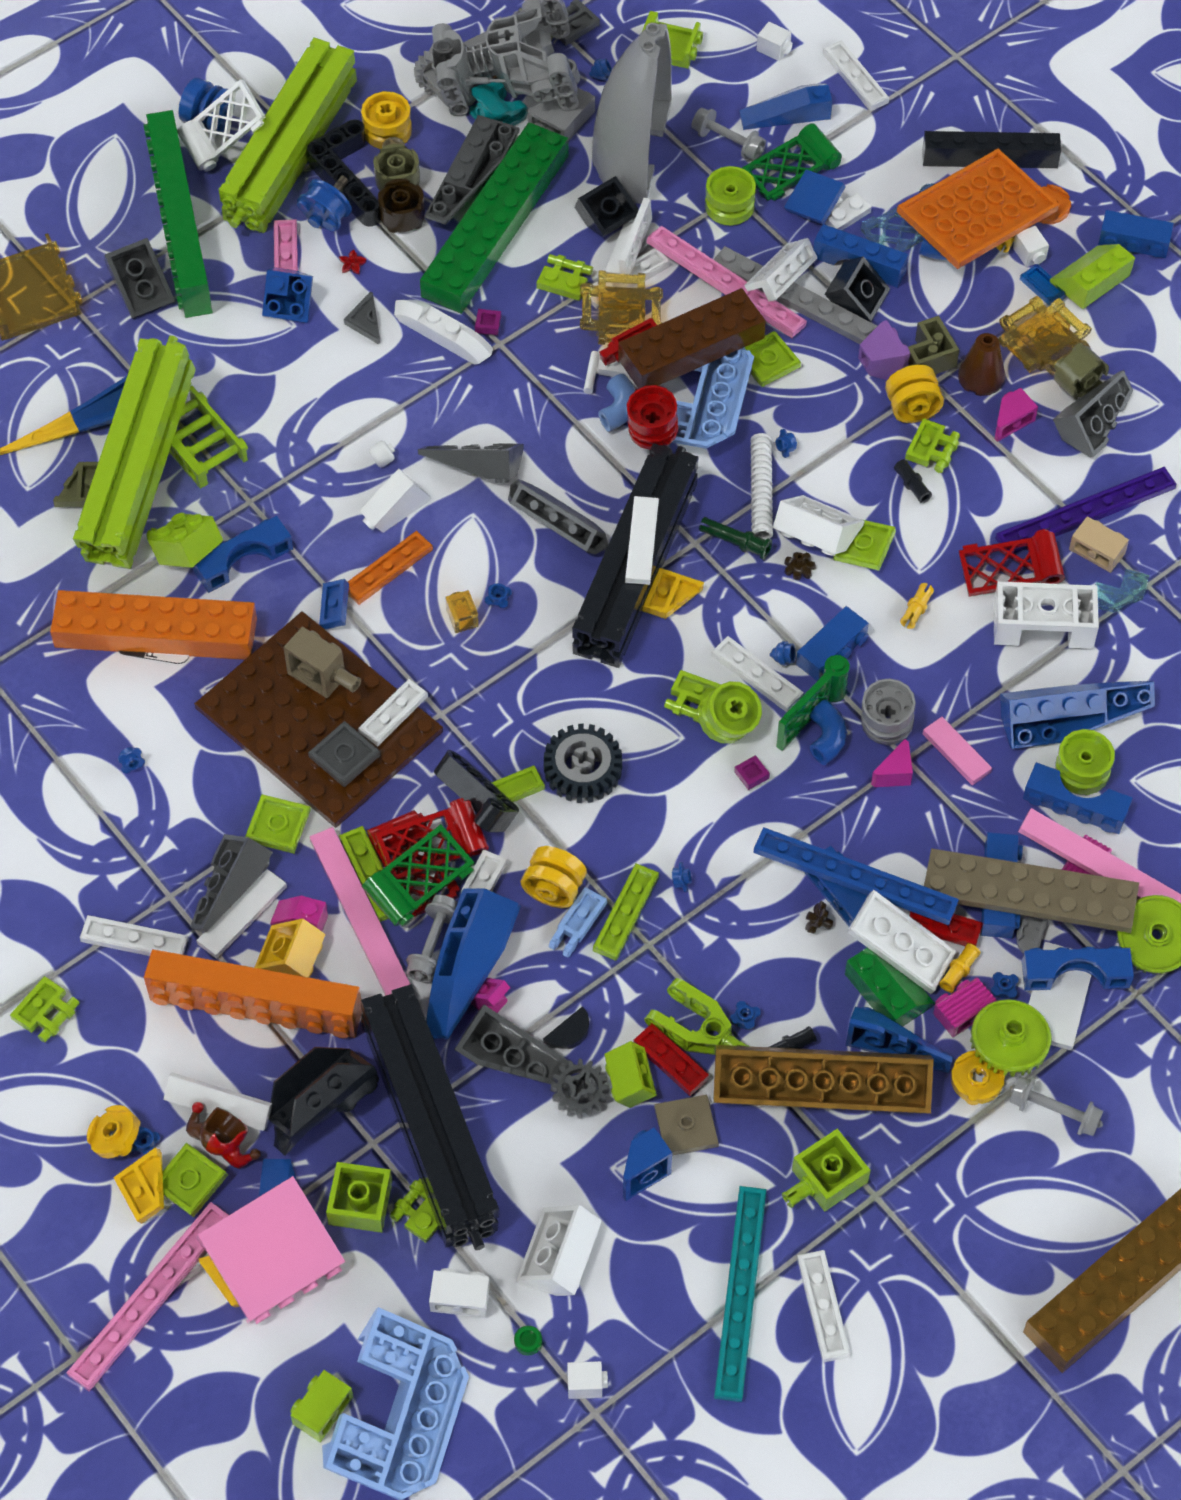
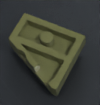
M98 462L77 463L73 469V474L63 484L64 489L60 495L54 497V507H84Z

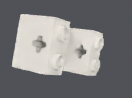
M998 581L993 602L994 645L1019 646L1022 630L1068 632V648L1093 649L1099 629L1097 586ZM1050 604L1054 609L1047 611L1041 605Z

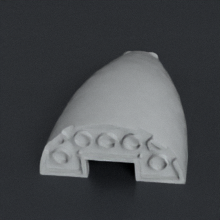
M649 23L646 25V29L640 33L618 59L603 88L594 124L592 162L599 174L600 180L604 183L616 176L632 201L638 204L642 203L643 198H648L655 171V165L649 164L650 135L663 137L671 107V46L666 24Z

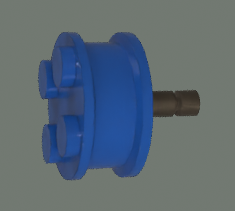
M341 176L334 186L322 180L314 179L308 184L307 193L301 194L298 197L297 207L308 218L309 224L314 228L321 226L329 231H337L341 226V219L349 216L352 212L349 201L341 193L343 187L348 183V179L345 176Z

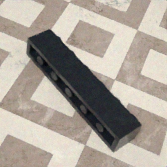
M924 131L922 146L923 166L966 167L999 148L1019 168L1058 169L1061 154L1060 133Z

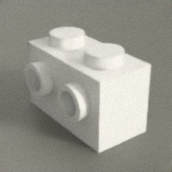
M449 1268L441 1269V1271L434 1270L429 1299L430 1312L486 1318L490 1290L489 1276L476 1271L469 1272L468 1274L457 1273V1271Z

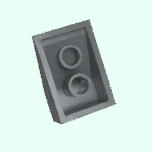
M148 238L104 255L107 268L132 319L175 302Z

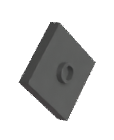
M345 721L308 752L309 758L343 787L347 786L381 756L380 750Z

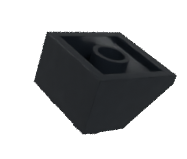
M616 176L579 197L574 207L586 226L602 237L636 218L639 211Z
M862 256L843 262L825 295L831 302L871 322L890 288Z

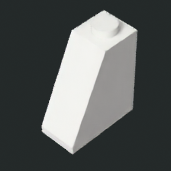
M398 469L359 511L365 516L362 521L370 529L374 530L377 528L384 533L426 504L431 497L415 481Z

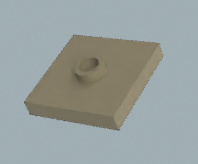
M707 1094L654 1104L660 1136L672 1151V1156L718 1147L719 1143Z

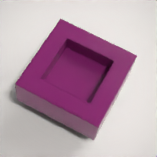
M478 309L475 332L498 335L501 311Z
M756 755L734 767L735 774L748 790L768 780L770 777V773Z

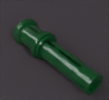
M704 517L701 521L710 527L700 525V532H705L738 545L742 552L750 551L759 555L760 559L763 560L770 553L772 539L768 538L765 540L759 538L752 531L741 532L708 517Z

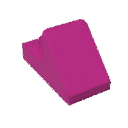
M486 978L471 1005L478 1010L482 1005H486L498 1013L508 1001L505 993L510 989V986L505 980Z

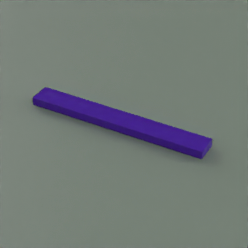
M1164 466L998 532L995 539L998 543L1031 538L1035 535V532L1042 529L1053 532L1055 537L1079 528L1087 516L1093 520L1102 519L1176 489L1177 484ZM1027 546L1016 548L1013 554L1027 549Z

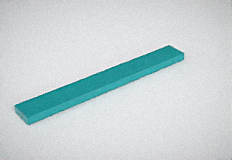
M739 1186L714 1399L742 1402L767 1189Z

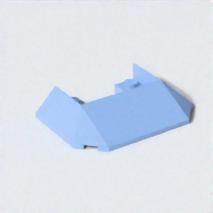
M741 348L694 370L701 372L694 402L692 404L677 401L678 433L673 443L707 449L735 434L754 361V356L749 350Z
M378 1307L357 1339L363 1342L357 1362L400 1380L385 1430L345 1413L340 1414L331 1442L322 1445L323 1468L397 1500H402L436 1483L469 1375L465 1366L462 1367L455 1352L457 1348L452 1339Z

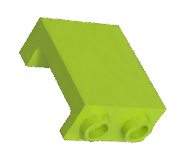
M650 11L643 30L646 29V25L649 23H666L658 22V12ZM696 22L694 29L666 24L671 46V65L688 69L691 60L695 61L697 44L701 45L703 32L700 31L701 23Z

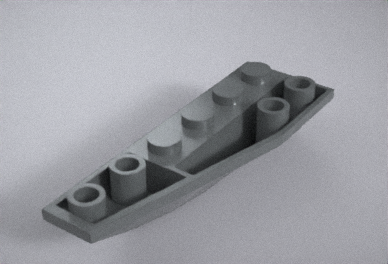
M478 115L432 200L425 218L447 224L491 177L510 150L520 128Z

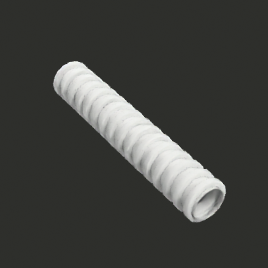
M758 433L750 439L751 529L755 536L766 540L773 536L772 438L768 434Z

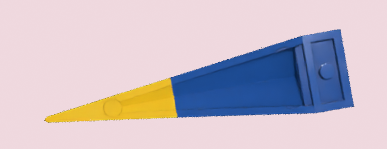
M127 376L61 417L0 448V455L111 424Z

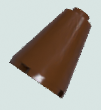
M983 333L976 338L958 371L959 383L964 390L976 392L978 396H987L998 392L1005 380L1000 343L998 338L990 333Z

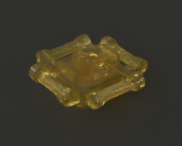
M599 270L598 286H594L591 283H582L580 285V294L582 295L580 328L597 331L596 336L599 345L610 343L612 341L611 338L644 322L645 300H652V318L657 325L662 323L661 299L663 298V289L660 287L645 289V273H638V275L615 274ZM606 282L637 284V288L606 286ZM591 296L597 297V320L591 318Z
M1034 296L1029 300L1028 304L1009 316H1003L999 320L1001 327L1006 331L998 339L1000 345L1009 349L1024 364V368L1029 373L1036 369L1040 371L1046 369L1051 375H1055V363L1061 358L1065 359L1077 344L1082 343L1090 348L1089 344L1082 339L1090 334L1092 328L1087 323L1083 324L1068 310L1060 298L1056 299L1049 307H1046L1040 297ZM1033 311L1037 313L1018 327L1014 324ZM1070 324L1077 330L1073 333L1070 330Z

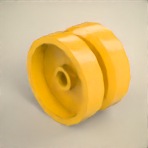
M383 91L371 95L362 104L361 117L365 129V140L371 146L381 149L383 142L390 137L400 138L404 144L407 143L412 132L411 109L408 101L402 95Z
M927 365L904 367L892 374L886 381L885 390L891 402L893 414L897 420L903 423L922 422L923 418H931L943 407L944 398L938 386L936 374Z
M541 846L534 851L530 859V866L522 876L521 886L533 899L545 905L556 908H568L573 905L576 899L578 888L585 879L587 869L583 862L569 852L556 847Z

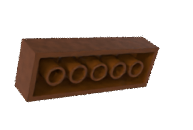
M740 288L619 342L618 360L638 389L650 385L659 386L764 339L766 320L745 291Z

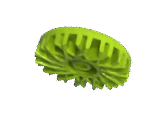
M1150 895L1136 901L1131 933L1116 931L1118 936L1117 943L1122 948H1130L1132 965L1137 970L1153 974L1172 972L1181 966V903L1163 895ZM1154 930H1158L1161 933L1160 939L1153 937L1152 932Z
M1010 999L998 1000L982 1008L976 1015L970 1032L971 1049L975 1048V1056L980 1057L979 1062L982 1063L984 1060L988 1063L987 1069L994 1067V1073H997L999 1069L1004 1071V1076L1009 1072L1011 1077H1014L1016 1072H1021V1076H1023L1025 1072L1030 1074L1034 1067L1038 1069L1043 1064L1045 1057H1047L1052 1041L1051 1030L1044 1016L1031 1005Z

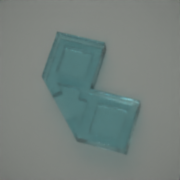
M1126 569L1120 588L1096 582L1098 609L1116 612L1127 604L1142 600L1150 575Z

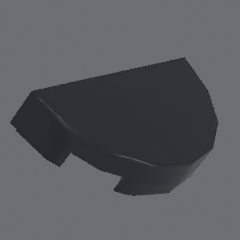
M584 1007L579 1008L545 1036L543 1043L554 1049L555 1047L572 1049L580 1045L587 1037L589 1029L588 1013Z

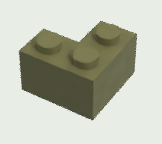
M939 315L918 322L915 337L917 344L908 347L910 351L908 366L927 365L934 370L935 374L956 368L959 348Z

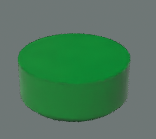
M529 1325L519 1328L514 1336L516 1350L526 1356L536 1354L542 1346L540 1331L536 1327Z

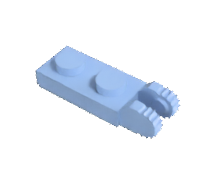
M584 887L558 925V930L552 937L549 948L555 950L561 943L564 935H567L571 939L564 947L563 955L568 958L606 906L607 899Z

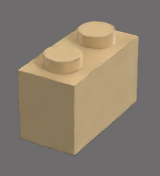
M1087 516L1072 535L1069 550L1111 573L1125 555L1129 539Z

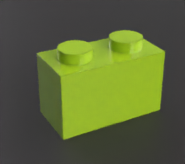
M629 1041L604 1053L607 1063L605 1064V1069L613 1087L611 1088V1093L617 1103L631 1108L657 1096L645 1047Z
M325 1370L319 1376L315 1375L308 1384L306 1395L303 1399H297L290 1410V1413H292L290 1415L292 1424L318 1442L323 1440L339 1415L353 1398L352 1388Z

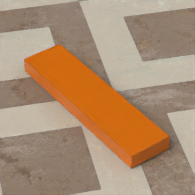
M416 530L348 581V595L360 605L433 550L432 544Z

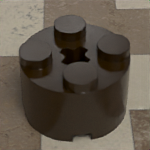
M394 179L387 182L382 191L378 193L379 214L383 225L391 233L406 232L420 228L425 217L422 188L418 184L410 183L408 179Z

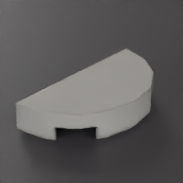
M1029 916L1021 921L1019 929H1017L1016 942L1023 954L1025 950L1040 947L1048 919Z

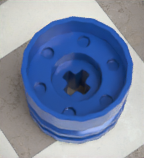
M193 78L182 93L178 110L179 119L183 123L193 120L228 89L219 85L214 86L211 82L201 78ZM224 102L220 105L219 115L227 117L229 103ZM207 116L202 121L208 130H211L212 116ZM218 118L216 131L223 132L225 130L226 119Z

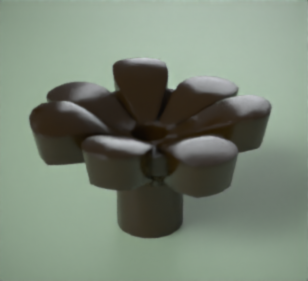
M795 552L792 557L785 558L784 564L787 567L784 573L787 576L793 574L795 580H800L802 574L806 579L812 577L811 570L816 568V564L814 561H810L811 555L809 553Z
M823 901L814 906V913L809 911L806 915V919L809 922L806 924L805 930L808 933L814 934L817 928L821 926L829 930L833 925V920L827 918L829 911L826 910L827 905Z

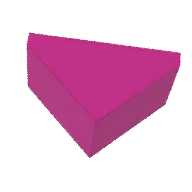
M906 739L873 771L872 786L911 785L913 770L909 742Z

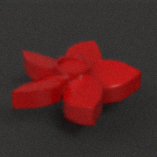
M355 250L349 253V257H339V260L344 263L342 273L352 268L354 273L360 274V266L364 265L367 261L366 258L357 256Z

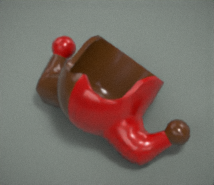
M195 1102L192 1105L193 1112L188 1120L186 1131L189 1136L201 1141L202 1146L209 1153L221 1156L237 1169H241L251 1161L261 1158V1152L258 1149H252L249 1154L245 1155L240 1153L239 1146L249 1132L247 1126L230 1112L216 1107L204 1122H200L199 1115L204 1110V1106L201 1102Z

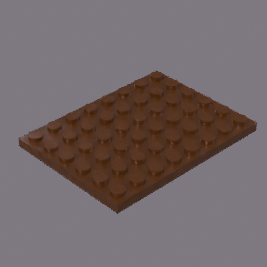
M303 611L194 703L195 709L335 828L443 732V727L421 708L417 707L378 747L369 741L380 750L381 756L345 787L311 760L308 752L344 721L359 733L358 728L397 689ZM301 627L317 632L323 640L328 643H335L340 647L343 654L344 669L361 679L359 688L352 693L347 688L339 685L328 698L322 696L288 674L284 646Z

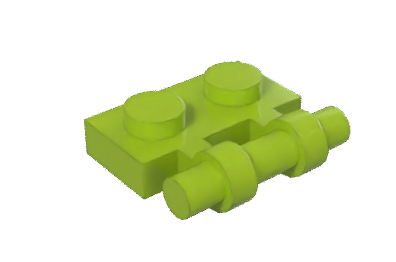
M549 254L547 263L553 264L554 267L544 266L536 282L537 289L580 301L583 289L588 285V278L582 277V274L591 276L593 267L586 265L584 261L578 260L575 262L566 259V256L560 254L558 256ZM563 268H567L573 270L574 272L572 274L562 270Z
M923 418L906 452L905 459L925 467L928 466L930 460L935 461L934 470L942 473L951 461L950 456L952 452L956 451L959 445L958 439L960 434L952 431L950 436L944 434V425ZM938 444L944 446L942 452L936 450Z
M680 670L671 688V695L678 698L676 701L667 698L664 708L672 710V713L678 716L683 714L691 717L693 721L699 723L698 710L701 702L721 684ZM686 701H690L695 704H698L699 706L697 709H695L693 707L685 705Z
M44 976L10 1014V1017L30 1033H33L38 1026L43 1028L37 1037L46 1043L51 1036L55 1037L60 1031L59 1027L62 1023L75 1014L74 1010L80 1002L75 997H71L67 1003L62 1001V998L66 995L65 990ZM55 1008L59 1012L50 1021L46 1017Z
M419 1178L418 1181L414 1180L409 1186L410 1190L404 1198H399L394 1204L395 1208L389 1216L398 1222L403 1215H406L409 1220L404 1224V1228L427 1243L438 1229V1225L422 1181ZM420 1196L424 1201L415 1210L411 1205Z

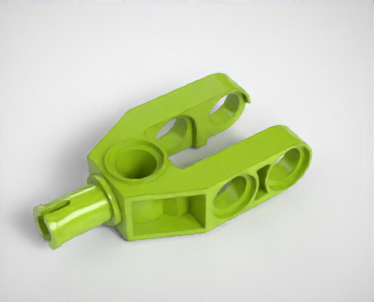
M675 978L667 988V992L674 1000L706 1019L703 1021L701 1028L698 1031H689L675 1022V1018L672 1016L667 1017L654 1009H651L644 1018L648 1026L653 1023L672 1042L689 1052L715 1055L716 1045L749 1046L732 1036V1024L716 1000L679 978ZM716 1031L719 1034L716 1036H711L707 1032Z

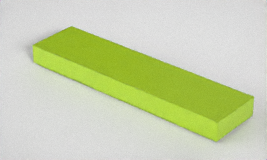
M363 826L339 835L340 841L361 885L374 873L383 869ZM366 893L379 921L387 920L388 917Z
M635 863L593 945V952L617 961L659 878V872Z

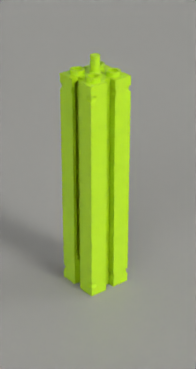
M313 37L310 47H307L265 114L266 118L262 120L264 125L254 132L227 175L225 183H222L219 188L220 202L223 204V220L228 221L230 226L237 228L241 222H244L248 229L265 233L268 223H271L308 162V144L326 133L349 95L351 87L357 82L356 69L352 68L355 64L354 50L339 45L335 49L330 47V42Z
M170 335L166 346L162 345V342L155 338L139 339L138 350L135 351L77 524L78 529L75 530L73 536L76 546L81 548L80 553L85 562L103 565L104 562H109L115 567L132 568L133 557L136 555L171 443L191 387V379L196 371L192 360L189 358L186 346L177 342L178 338L176 336Z

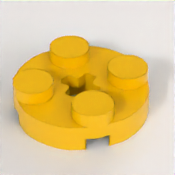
M975 1050L968 1051L959 1056L951 1071V1084L954 1091L970 1105L983 1104L994 1100L1002 1091L1005 1079L1003 1070L998 1069L997 1073H994V1067L987 1069L988 1063L984 1060L980 1063V1057L975 1056ZM972 1073L983 1074L982 1082L974 1081Z
M113 1105L104 1109L107 1112L101 1117L97 1115L90 1123L87 1131V1142L91 1145V1149L98 1156L106 1159L115 1158L119 1155L123 1157L131 1152L132 1144L137 1138L141 1123L127 1107ZM117 1128L116 1132L110 1136L109 1133Z

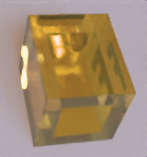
M469 590L454 592L445 597L446 611L455 634L479 627L478 612Z

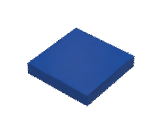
M806 169L784 208L787 212L823 225L846 186L840 181Z

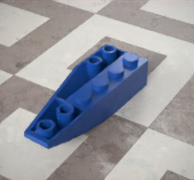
M1154 681L1078 684L1000 693L1001 718L1010 748L1016 749L1061 743L1064 737L1073 731L1081 729L1095 730L1155 706Z
M485 888L462 890L444 937L431 987L426 1022L433 1038L449 1039L505 950L521 907L519 903Z

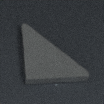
M369 292L344 318V324L379 344L380 336L373 293Z

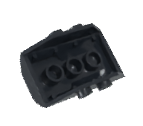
M314 1047L273 1082L270 1101L272 1107L269 1121L273 1124L275 1131L273 1146L286 1156L313 1127L324 1122L336 1112H349L354 1109L361 1098L372 1093L378 1086L379 1077L374 1066L348 1048Z

